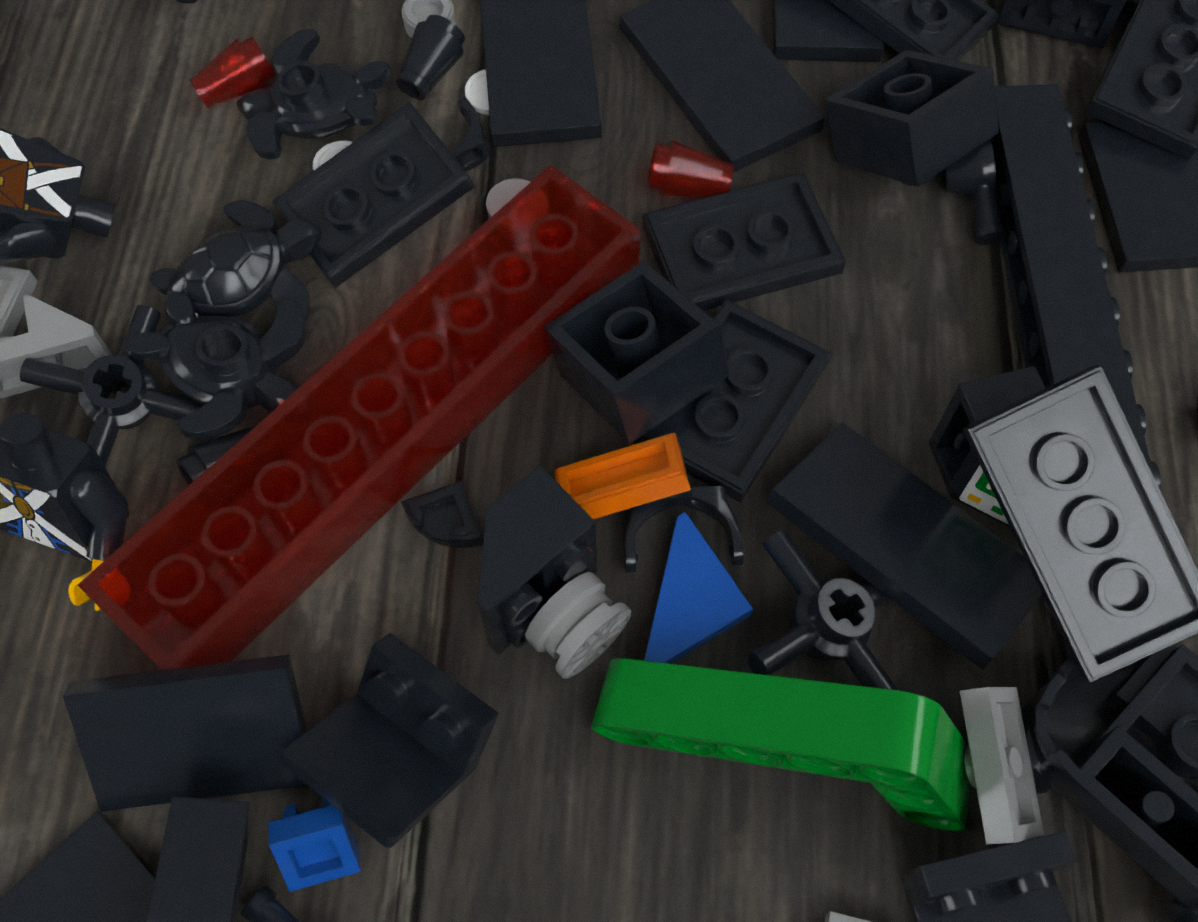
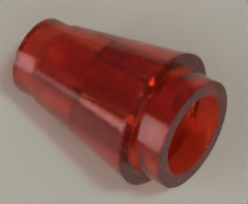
M251 36L242 42L236 38L202 68L197 75L189 80L207 108H210L217 103L221 104L238 98L256 89L267 88L268 86L265 82L277 75L255 39Z
M673 140L670 141L669 145L656 143L651 158L647 188L660 191V197H709L730 190L734 166L733 163L723 162L721 159Z

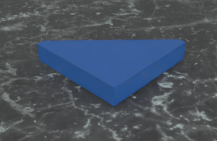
M686 512L679 515L676 520L644 661L673 664L749 618L753 611L752 606Z

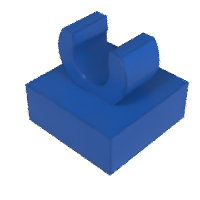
M324 798L323 808L299 814L296 804L288 805L284 810L283 819L268 823L269 847L289 892L361 872L359 848L347 817Z

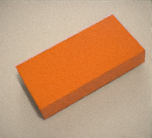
M675 433L554 469L556 482L592 519L691 490L681 448Z

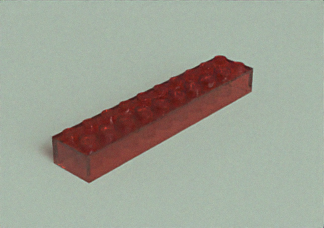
M549 165L83 579L78 586L161 670L232 661L553 354L543 326L639 264L640 229L558 169Z

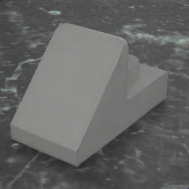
M25 294L23 295L28 333L0 337V399L41 388V386L25 383L20 380V369L26 358L85 372L87 367L95 360L113 354L92 325Z

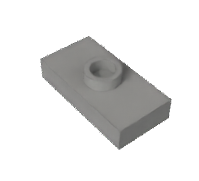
M983 687L960 691L969 742L964 754L965 770L971 785L977 789L986 845L1016 843L1044 836L1017 687Z

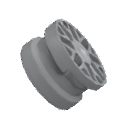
M586 572L565 584L538 611L525 633L526 641L537 652L547 651L553 659H558L555 666L556 672L563 679L571 678L594 662L613 643L629 621L631 609L621 602L612 605V600L605 594V584L594 573Z

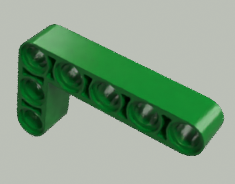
M616 658L609 662L591 729L605 738L633 746L868 782L906 820L939 830L962 831L965 829L971 792V783L967 777L964 763L965 749L968 744L943 707L927 697L899 690Z

